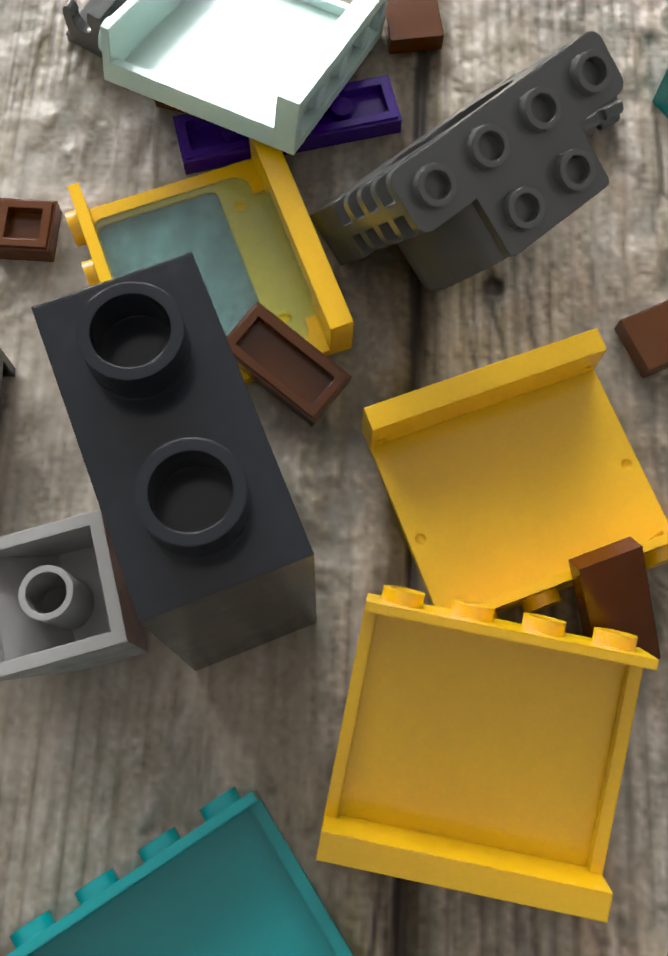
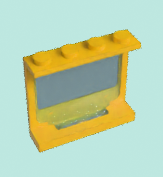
M249 138L250 159L91 209L88 207L79 182L67 186L75 210L65 213L68 226L77 248L87 245L92 259L81 262L89 287L192 252L226 336L254 303L258 301L324 355L330 356L352 348L354 321L281 150ZM239 369L245 384L254 382L251 377Z

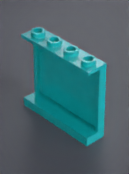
M233 787L199 810L205 823L181 838L176 828L173 827L139 849L137 852L144 864L120 880L114 868H111L77 890L74 894L81 906L57 922L49 910L11 934L9 937L15 950L6 956L355 955L257 790L241 797L236 787Z

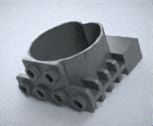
M594 31L586 32L548 57H544L529 68L522 70L516 75H512L479 95L311 214V220L340 265L365 258L374 250L397 244L425 290L428 292L442 290L492 267L507 257L518 255L609 185V178L579 125L580 122L620 94L623 89V78L603 39Z

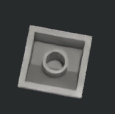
M101 509L0 536V681L81 671L148 652L144 628L136 614Z

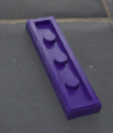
M389 75L348 82L296 153L400 133L402 118ZM189 113L172 116L186 175L222 168L251 158L249 137ZM282 151L283 155H289V153Z

